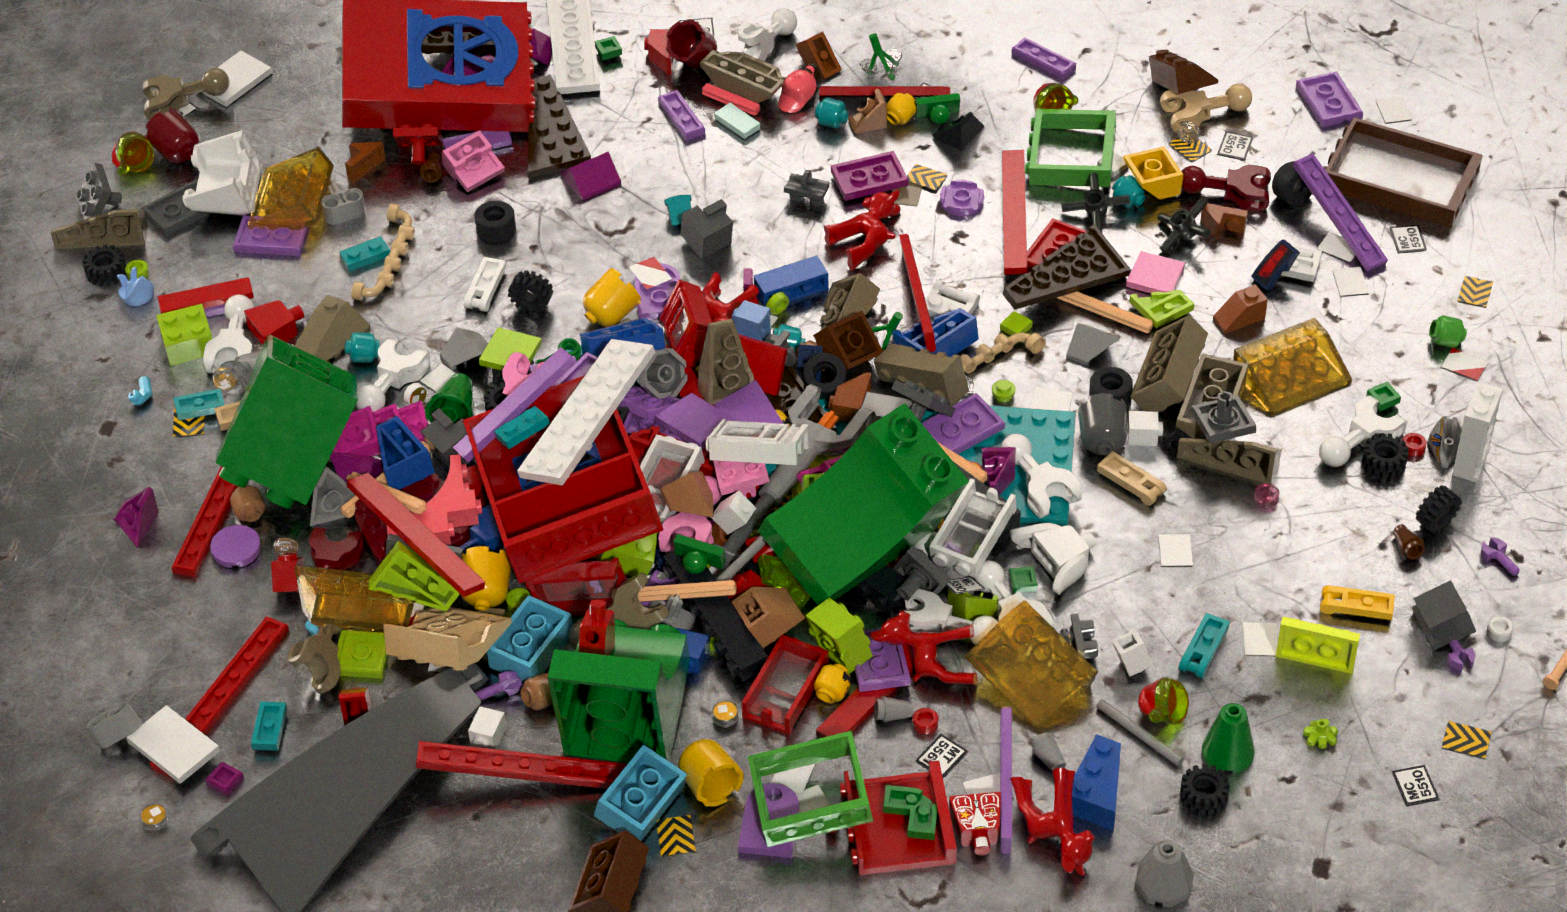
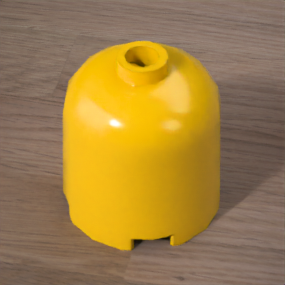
M610 268L583 296V307L586 310L584 316L593 325L595 323L603 327L616 325L641 303V296L630 282L625 285L619 279L621 273L613 268Z
M486 546L468 548L466 554H463L462 560L485 581V589L466 597L462 596V598L474 606L475 609L486 611L491 607L500 605L506 599L512 564L507 552L504 550H500L499 554L489 552V547Z
M712 739L694 741L684 749L679 758L678 768L687 773L685 782L697 800L703 802L705 806L721 805L728 801L726 797L734 789L736 792L740 790L744 780V773L718 742Z

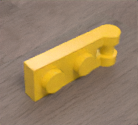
M1332 585L1322 588L1321 596L1323 600L1320 603V611L1324 614L1336 612L1392 620L1395 594Z

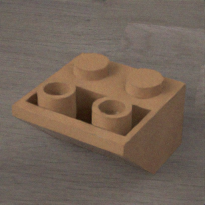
M751 587L732 601L745 625L763 648L805 619L786 588Z

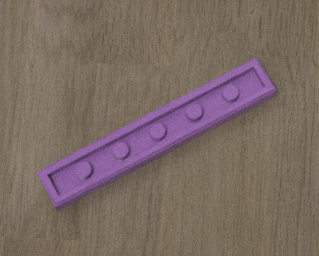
M1314 153L1296 160L1293 163V167L1365 270L1369 272L1385 265L1388 261L1387 257Z
M560 347L471 430L479 452L496 437L495 430L518 417L576 363V360L568 352ZM468 435L464 436L453 447L467 462H470L475 457Z
M1002 707L1000 718V852L1002 854H1011L1012 783L1010 780L1012 777V707Z

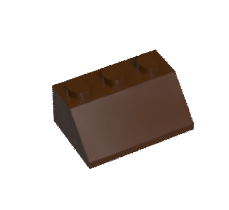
M1168 49L1158 50L1156 54L1149 56L1152 81L1177 94L1219 83L1216 77L1199 65L1176 53L1170 52Z
M626 830L592 844L568 912H629L633 894L639 885L638 880L641 871L646 865L649 847Z

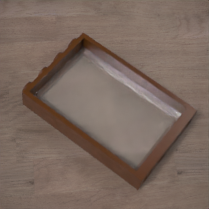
M1355 117L1350 125L1346 124L1342 134L1343 138H1339L1336 143L1335 153H1330L1328 166H1323L1342 195L1452 228L1480 172L1482 154Z

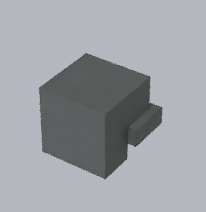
M722 199L703 208V211L697 205L682 213L681 236L701 260L731 244L733 221L726 214L727 204Z
M438 408L432 413L434 421L424 428L421 433L432 453L450 469V455H458L453 447L467 435L462 418L454 424ZM461 457V464L469 463Z
M1451 580L1413 598L1416 605L1411 607L1433 650L1476 632L1468 610Z

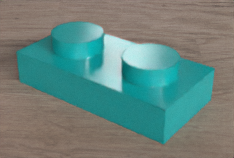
M379 236L339 251V254L350 272L386 258L390 254V249L383 238Z
M221 388L173 397L178 421L215 414L214 408L225 405Z
M534 406L505 423L494 432L496 438L508 449H511L548 426L550 422L548 417Z
M260 701L251 740L252 750H279L287 713L286 702Z

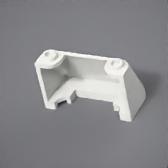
M243 130L194 145L191 161L200 173L196 193L193 189L185 190L183 195L185 207L195 212L242 216L253 213L261 164Z

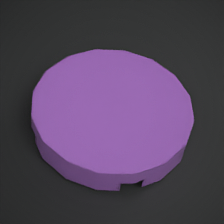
M955 180L951 182V185L942 187L940 192V205L946 212L952 215L969 216L975 214L982 209L985 201L984 190L977 187V184L973 181Z
M233 525L218 531L210 544L213 559L219 565L227 568H232V566L236 565L243 567L250 564L258 557L261 546L257 532L244 525Z

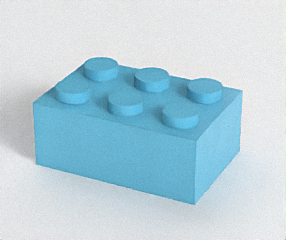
M529 595L511 616L512 623L487 651L490 668L501 673L505 671L517 672L518 677H520L523 683L528 678L545 672L551 664L554 649L562 650L568 642L569 629L573 625L571 613Z
M643 745L598 800L594 816L618 833L626 830L642 841L683 789L687 773Z

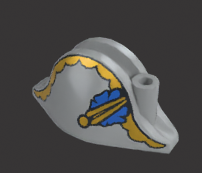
M1442 416L1428 437L1429 447L1443 468H1450L1456 460L1462 431L1457 417L1447 419V416Z

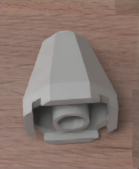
M671 348L655 350V354L636 381L655 398L675 397L688 381L687 374L684 371L686 360Z
M1163 840L1155 844L1139 863L1135 888L1149 904L1155 905V902L1163 903V907L1171 908L1189 898L1194 873L1183 850L1176 842Z

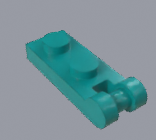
M1205 613L1181 658L1178 670L1185 673L1187 671L1193 672L1196 677L1203 679L1229 629L1230 621ZM1192 659H1198L1200 660V663H1195L1192 661Z

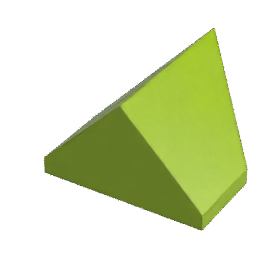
M948 588L947 604L953 606L952 612L958 618L970 621L984 615L994 618L997 614L998 596L993 595L992 599L982 598L984 594L982 592L978 596H973L968 592L954 594Z

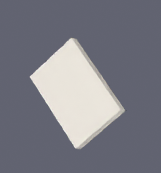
M239 51L217 67L224 70L229 77L230 84L227 91L218 96L210 95L206 91L201 93L227 107L272 74V69L247 53Z
M167 705L143 723L134 733L126 737L130 745L179 784L220 752L219 746Z

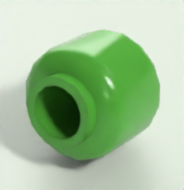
M1441 315L1434 319L1429 329V336L1436 345L1448 348L1457 347L1460 342H1464L1467 335V329L1464 328L1461 319Z

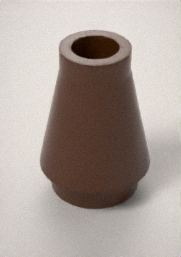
M430 153L427 160L421 166L420 175L424 181L433 183L441 178V156L439 154Z
M1400 524L1393 529V535L1404 557L1417 559L1424 553L1423 539L1409 530L1404 524Z

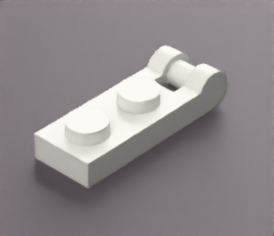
M483 258L465 296L464 308L473 309L475 307L479 308L480 311L488 312L492 297L506 269L505 260Z

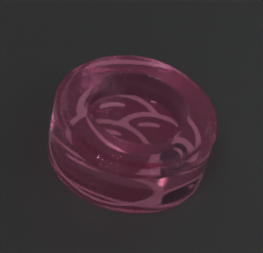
M1261 484L1255 489L1254 500L1259 506L1270 508L1278 503L1280 492L1272 484Z

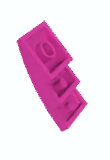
M422 401L400 409L394 403L373 412L371 406L352 412L333 452L367 457L381 455L376 426L396 416L401 419L420 441L427 443L421 433L429 425V421L425 417V408Z

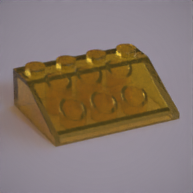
M320 147L265 168L257 192L254 212L251 213L247 225L249 229L254 227L264 229V227H268L269 230H275L276 228L301 230L318 223L322 209L321 200L326 195L334 167Z
M1315 317L1234 349L1233 360L1248 364L1247 388L1270 415L1352 382V378L1328 331Z
M301 565L295 566L303 613L312 624L317 626L334 624L343 629L353 626L365 631H373L374 629H382L384 631V624L409 626L414 603L410 599L397 598L392 596V594L378 590H369L368 580L373 574Z
M1026 600L1007 613L965 655V658L1037 730L1087 690L1098 673Z

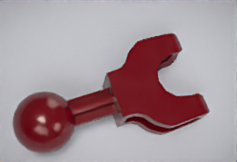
M1248 164L1236 170L1228 169L1227 178L1207 176L1203 169L1195 165L1187 166L1181 170L1183 173L1181 190L1187 194H1197L1204 188L1225 190L1224 200L1234 202L1243 210L1264 211L1269 206V194L1263 189L1271 181V172L1267 167Z
M314 527L309 538V546L317 575L315 579L305 583L301 590V600L308 609L317 611L323 604L332 602L333 589L330 585L332 576L341 577L343 571L359 563L364 548L362 532L350 531L345 539L333 542L328 540L325 533L326 528Z

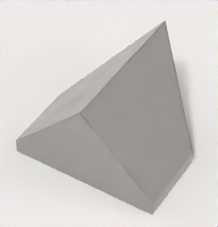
M1077 323L1066 358L1088 365L1090 360L1120 338L1087 324Z
M457 327L441 350L440 357L454 370L456 365L462 362L465 364L467 360L476 356L479 357L484 352L488 342L480 333Z
M328 467L324 468L314 488L310 526L344 518L345 516L341 514L340 507L355 495L347 488V483Z

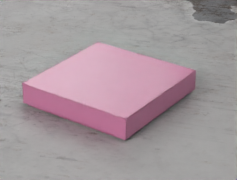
M1141 251L1126 281V287L1147 293L1173 291L1182 275L1185 262Z

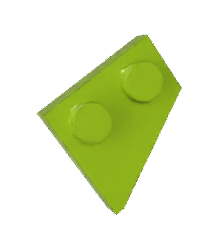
M1181 290L1151 292V297L1138 298L1137 294H1132L1129 302L1145 318L1153 321V326L1156 329L1194 310V303Z

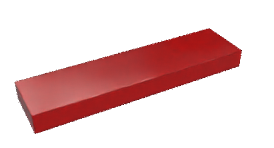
M245 277L157 297L161 314L198 304H202L204 309L224 305L234 295H244L249 299L254 298L250 279Z

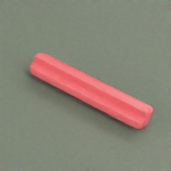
M706 83L702 88L704 96L726 105L732 103L743 112L753 116L760 112L759 103Z

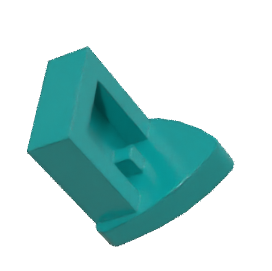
M677 195L664 200L668 209L671 227L681 226L682 213L691 209V195Z

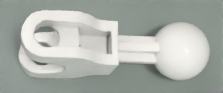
M780 8L773 13L771 25L768 27L759 23L756 25L746 23L738 31V41L745 43L742 52L765 61L768 53L774 47V37L777 34L789 35L795 31L798 24L796 14L788 8Z
M234 295L226 301L224 313L230 321L228 329H220L219 335L206 344L203 358L206 373H218L220 366L225 362L235 361L236 357L253 351L252 344L246 338L243 324L246 323L244 311L254 308L252 301L248 297Z
M387 339L378 349L380 362L377 369L379 379L374 385H365L358 390L357 409L360 410L371 406L373 412L384 407V393L390 386L400 389L406 383L420 380L430 367V352L418 349L410 355H400L399 341Z
M1367 396L1356 404L1355 415L1351 420L1349 433L1343 437L1330 436L1323 440L1319 447L1320 458L1328 466H1342L1350 458L1351 449L1354 446L1360 444L1364 447L1367 439H1372V436L1375 434L1377 437H1379L1380 433H1384V437H1388V433L1393 434L1392 438L1394 439L1396 436L1401 437L1405 432L1407 420L1399 415L1390 418L1377 416V404L1379 401L1372 396Z
M1012 434L1003 440L1001 447H1016L1015 465H1020L1027 473V505L1037 517L1043 518L1050 514L1051 504L1049 497H1062L1070 504L1082 499V487L1070 471L1052 467L1048 461L1038 465L1031 456L1032 445L1027 437L1021 434Z
M986 560L975 579L985 588V590L980 591L998 596L996 616L999 619L998 622L1002 631L1000 641L1008 651L1020 648L1021 634L1019 630L1022 628L1034 629L1041 637L1053 633L1054 621L1046 607L1039 601L1025 598L1020 592L1011 595L1003 584L1005 579L1003 568L995 561Z
M918 589L908 601L905 600L907 609L905 612L911 615L909 624L913 625L910 627L912 632L927 631L940 633L973 624L974 637L970 639L976 646L991 648L1001 638V627L995 618L984 615L970 621L952 616L953 606L945 604L933 592ZM913 599L919 600L922 604L916 603Z

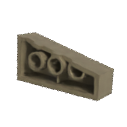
M890 344L874 360L877 376L880 380L894 384L895 380L902 383L909 380L948 399V405L950 406L955 405L969 391L960 355L954 354L952 357H947L946 353L938 352L935 355L930 354L929 350L921 349L918 352L913 347Z

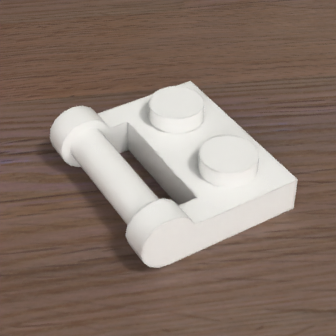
M1294 247L1300 254L1289 272L1283 271L1281 275L1314 282L1321 261L1322 250L1315 249V251Z
M937 280L925 300L929 316L933 318L959 308L972 314L979 304L980 295L966 293L945 285L944 281ZM943 293L945 295L967 302V304L965 305L952 299L946 298L944 296H941V294Z

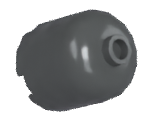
M1100 393L1089 396V401L1079 404L1080 435L1084 447L1097 455H1109L1112 451L1118 452L1125 445L1127 438V406L1123 399L1121 401L1114 399L1113 394Z

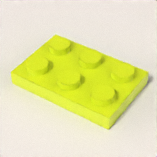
M1282 617L1276 657L1353 674L1360 634L1295 618Z

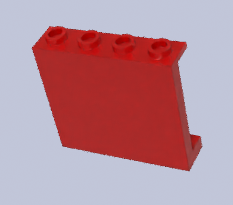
M930 761L929 772L863 779L873 822L847 828L848 842H854V849H851L852 865L858 866L859 875L956 864L957 847L940 761ZM844 771V782L839 783L841 799L846 798V801L859 799L856 781H850L848 771ZM886 785L923 790L922 795L937 805L934 840L907 837L909 816L883 813Z

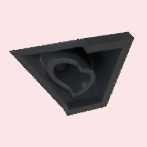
M968 112L965 117L962 115L955 121L954 119L951 120L952 126H949L947 122L944 123L932 136L934 139L961 151L984 125L972 112Z

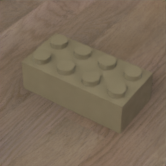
M1188 315L1156 331L1130 396L1146 412H1161L1168 406L1175 403L1178 404L1185 399L1188 386L1191 383L1194 370L1208 336V332L1192 316Z
M1201 353L1178 415L1176 428L1178 427L1194 439H1207L1192 414V405L1217 400V395L1220 392L1223 399V391L1230 392L1233 396L1238 395L1241 399L1246 385L1248 364Z

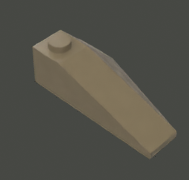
M143 209L113 210L52 229L51 236L55 249L92 248L97 246L103 247V245H107V247H110V245H146L148 223Z
M861 273L833 282L823 305L827 310L826 314L820 319V323L823 324L822 329L860 311H863L864 315H866L877 303L880 288Z
M326 295L311 315L295 347L325 361L332 357L336 359L345 348V340H350V336L354 332L367 333L370 329V324L347 301Z
M732 319L708 323L701 356L698 390L706 402L714 405L754 381V375L749 367L748 359L743 351Z
M1180 438L1177 458L1271 485L1280 465L1282 448L1257 441L1222 440L1209 443L1207 439Z

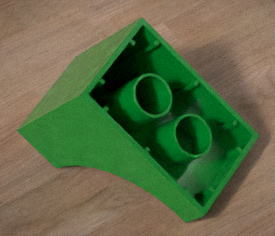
M269 334L256 359L253 373L237 411L216 453L215 463L222 466L219 476L227 482L242 488H246L250 479L268 487L264 496L279 506L291 509L295 500L306 505L358 401L356 375Z
M904 403L869 425L851 448L822 476L784 506L767 516L758 532L815 603L820 605L828 598L832 600L837 599L907 552L912 545L915 546L926 535L935 531L965 489L969 480Z
M615 619V646L610 656L578 652L579 641L575 652L554 649L547 678L564 757L628 764L639 749L645 745L670 762L690 663L687 634H680L676 628L664 624L654 625L650 630L629 628L625 622Z

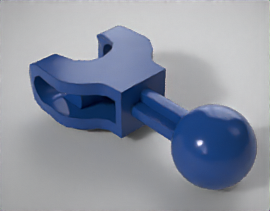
M491 504L482 508L483 514H478L479 524L470 528L471 540L460 546V548H463V554H466L468 548L480 546L489 547V552L500 553V550H503L504 544Z

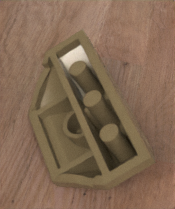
M712 50L700 61V66L715 86L756 103L772 97L784 85V79L778 67L743 52H719Z

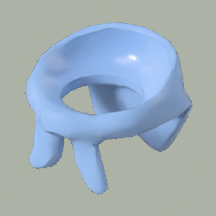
M133 267L131 270L130 280L123 274L117 275L122 285L118 290V294L126 305L141 306L153 298L154 284L144 276L137 278L136 267Z

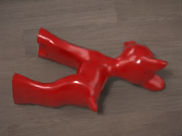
M899 189L891 194L878 192L871 197H866L862 205L869 212L861 213L840 223L824 225V239L829 247L843 239L860 233L866 237L863 244L847 249V263L851 271L875 253V250L886 243L887 240L895 239V234L888 231L880 219L893 217L900 213L901 207L894 204L900 195Z
M717 272L713 273L709 282L702 290L712 322L732 319L734 310L739 308L744 300L759 305L757 300L759 290L755 285H750L741 295L729 303L716 300L721 295L719 287L721 278Z
M901 611L898 616L890 618L883 623L881 630L870 633L874 641L886 642L890 645L905 644L913 648L916 672L913 682L918 681L921 677H935L943 683L976 685L978 683L977 673L949 671L936 659L938 644L974 637L973 624L940 633L927 631L912 632L909 625L911 615Z
M1066 768L1053 769L1055 786L1054 811L1047 813L1040 810L1033 801L1032 780L1024 779V777H1011L1010 780L1015 791L1018 808L1025 816L1030 834L1027 843L1032 844L1037 839L1059 836L1061 838V864L1063 870L1071 873L1075 869L1079 875L1085 876L1083 864L1092 855V842L1095 837L1090 830H1085L1078 834L1074 833L1072 791L1075 771L1067 770Z

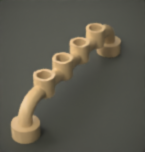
M391 203L388 207L387 221L397 223L401 219L403 220V225H400L398 236L392 243L391 252L385 258L384 267L377 277V283L372 288H366L365 283L355 281L351 292V298L354 300L362 301L364 297L377 296L384 290L385 286L391 288L393 285L394 274H391V272L399 271L401 258H398V256H406L408 243L405 241H412L415 234V227H412L413 220L411 216L401 210L400 205Z
M1023 332L1009 337L1001 333L996 336L992 347L989 348L986 344L979 345L975 352L976 356L972 358L967 354L960 356L964 372L972 373L977 365L983 362L990 363L995 358V355L1002 351L1004 353L1009 352L1014 344L1019 342H1026V348L1033 354H1037L1045 347L1046 340L1038 333L1031 335Z

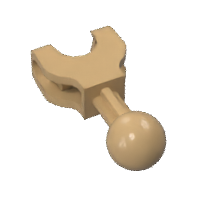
M1237 83L1231 85L1226 90L1225 95L1207 98L1204 90H1192L1181 94L1168 90L1161 95L1160 104L1164 111L1176 112L1173 114L1170 123L1175 133H1186L1195 131L1203 121L1209 120L1211 110L1227 106L1236 112L1246 110L1252 103L1253 95L1248 86Z

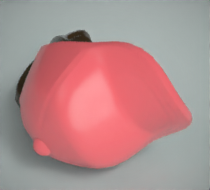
M811 63L804 70L793 71L785 78L778 101V106L782 111L796 113L812 98L817 90V82L821 81V71L818 65Z

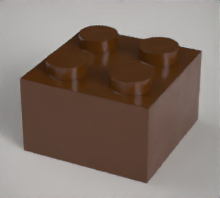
M863 311L833 323L813 335L818 346H823V353H831L839 357L844 363L846 371L874 359L883 352Z

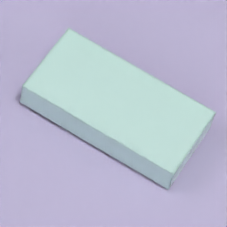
M732 103L725 105L714 113V119L743 139H746L760 129V123Z

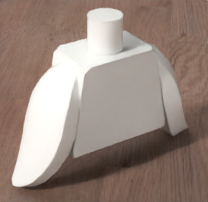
M1042 523L1009 531L1013 542L1020 546L1031 548V552L1054 579L1052 591L1058 595L1082 577L1089 564V548L1095 546V539L1091 533L1080 536L1069 525L1061 527L1052 523Z

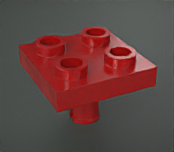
M403 124L399 125V128H393V137L399 147H412V164H424L425 147L443 146V137L438 127H434L433 124H422L421 127Z

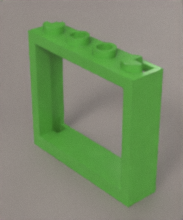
M1036 109L1035 118H1031V131L1033 133H1029V146L1032 147L1027 148V161L1030 162L1025 164V174H1029V184L1090 187L1089 175L1097 173L1099 187H1110L1116 136V111ZM1042 128L1105 130L1102 165L1038 164Z
M852 731L748 756L767 847L873 822ZM850 756L859 799L770 820L762 782L763 776Z

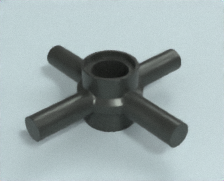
M1092 173L1089 175L1090 190L1086 192L1084 201L1061 203L1062 212L1086 210L1088 215L1092 217L1093 224L1102 232L1101 217L1107 213V207L1130 204V196L1106 197L1103 191L1099 189L1098 174Z
M1201 197L1189 212L1179 210L1172 216L1163 212L1159 213L1158 220L1172 225L1173 230L1159 247L1163 253H1167L1179 238L1189 240L1195 235L1204 238L1210 236L1211 231L1196 225L1195 220L1209 203L1206 198Z

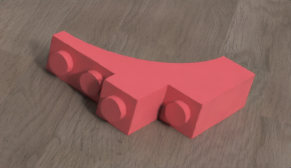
M459 454L450 455L448 476L438 493L426 503V512L423 511L421 515L411 512L445 545L450 546V537L455 536V527L479 524L478 514H483L481 499H476L475 490H470L469 482H464V479L468 478L467 464H461ZM387 526L388 535H397L389 526Z

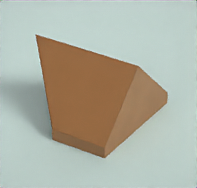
M879 89L874 91L876 94L874 99L868 97L866 106L862 109L857 108L859 112L854 117L852 115L848 117L855 133L887 128V104Z
M702 471L691 472L659 489L670 512L677 511L713 517V493Z

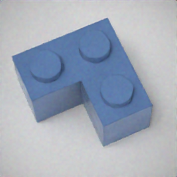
M744 300L740 307L734 310L732 320L737 333L765 342L766 337L771 333L770 308Z

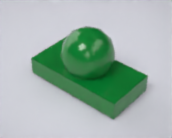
M959 93L917 98L915 103L917 108L916 118L929 116L930 120L935 124L941 125L946 123L950 118V113L959 112Z
M677 534L673 541L675 554L683 556V567L691 574L703 572L707 564L723 569L726 563L724 548Z

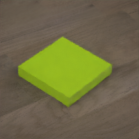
M498 327L479 358V364L503 371L509 357L514 352L525 354L531 364L542 344V340L540 337Z
M342 630L337 645L339 648L337 656L341 666L340 676L383 679L389 656L386 654L384 633Z

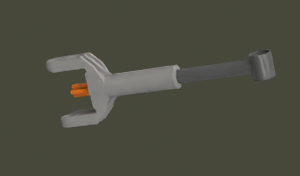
M809 384L788 410L790 425L795 424L796 427H801L802 424H808L809 449H804L803 454H798L797 465L779 464L769 477L770 482L765 483L759 490L760 498L754 505L756 510L748 522L735 530L723 546L716 543L713 544L725 550L726 563L723 569H717L724 571L739 557L737 552L771 507H777L781 504L797 483L798 479L796 476L801 471L807 470L817 455H843L858 440L865 429L874 423L876 412L866 407L860 409L839 436L837 432L831 430L839 419L838 416L834 415L833 411L826 412L818 423L807 420L817 408L821 395L820 387Z

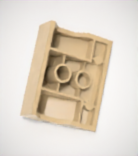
M431 607L417 612L412 626L383 625L386 654L397 656L399 660L413 659L416 663H433L435 667L449 666L455 671L465 670L468 668V665L478 662L510 626L512 619L449 607L447 611Z

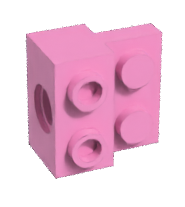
M480 130L442 151V165L454 181L458 180L466 192L475 189L504 172L505 167L492 152V145Z

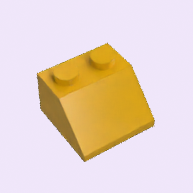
M1165 146L1123 155V160L1140 186L1158 199L1181 194L1183 173Z

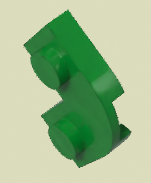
M886 785L883 813L908 815L907 837L934 840L937 805L922 795L923 790Z

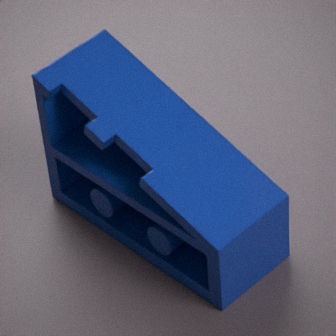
M962 308L933 317L934 321L931 324L934 331L936 350L930 352V354L936 355L938 352L946 353L947 357H952L979 340L976 317ZM920 322L913 324V328L907 331L900 332L898 329L892 332L894 344L913 347L918 352L921 349H926Z
M647 318L580 334L583 355L589 352L599 357L611 339L653 345L654 350L665 349L663 328Z
M398 416L376 426L383 469L388 486L400 490L435 473L428 449Z
M1096 734L1074 777L1072 791L1073 816L1114 831L1121 743Z

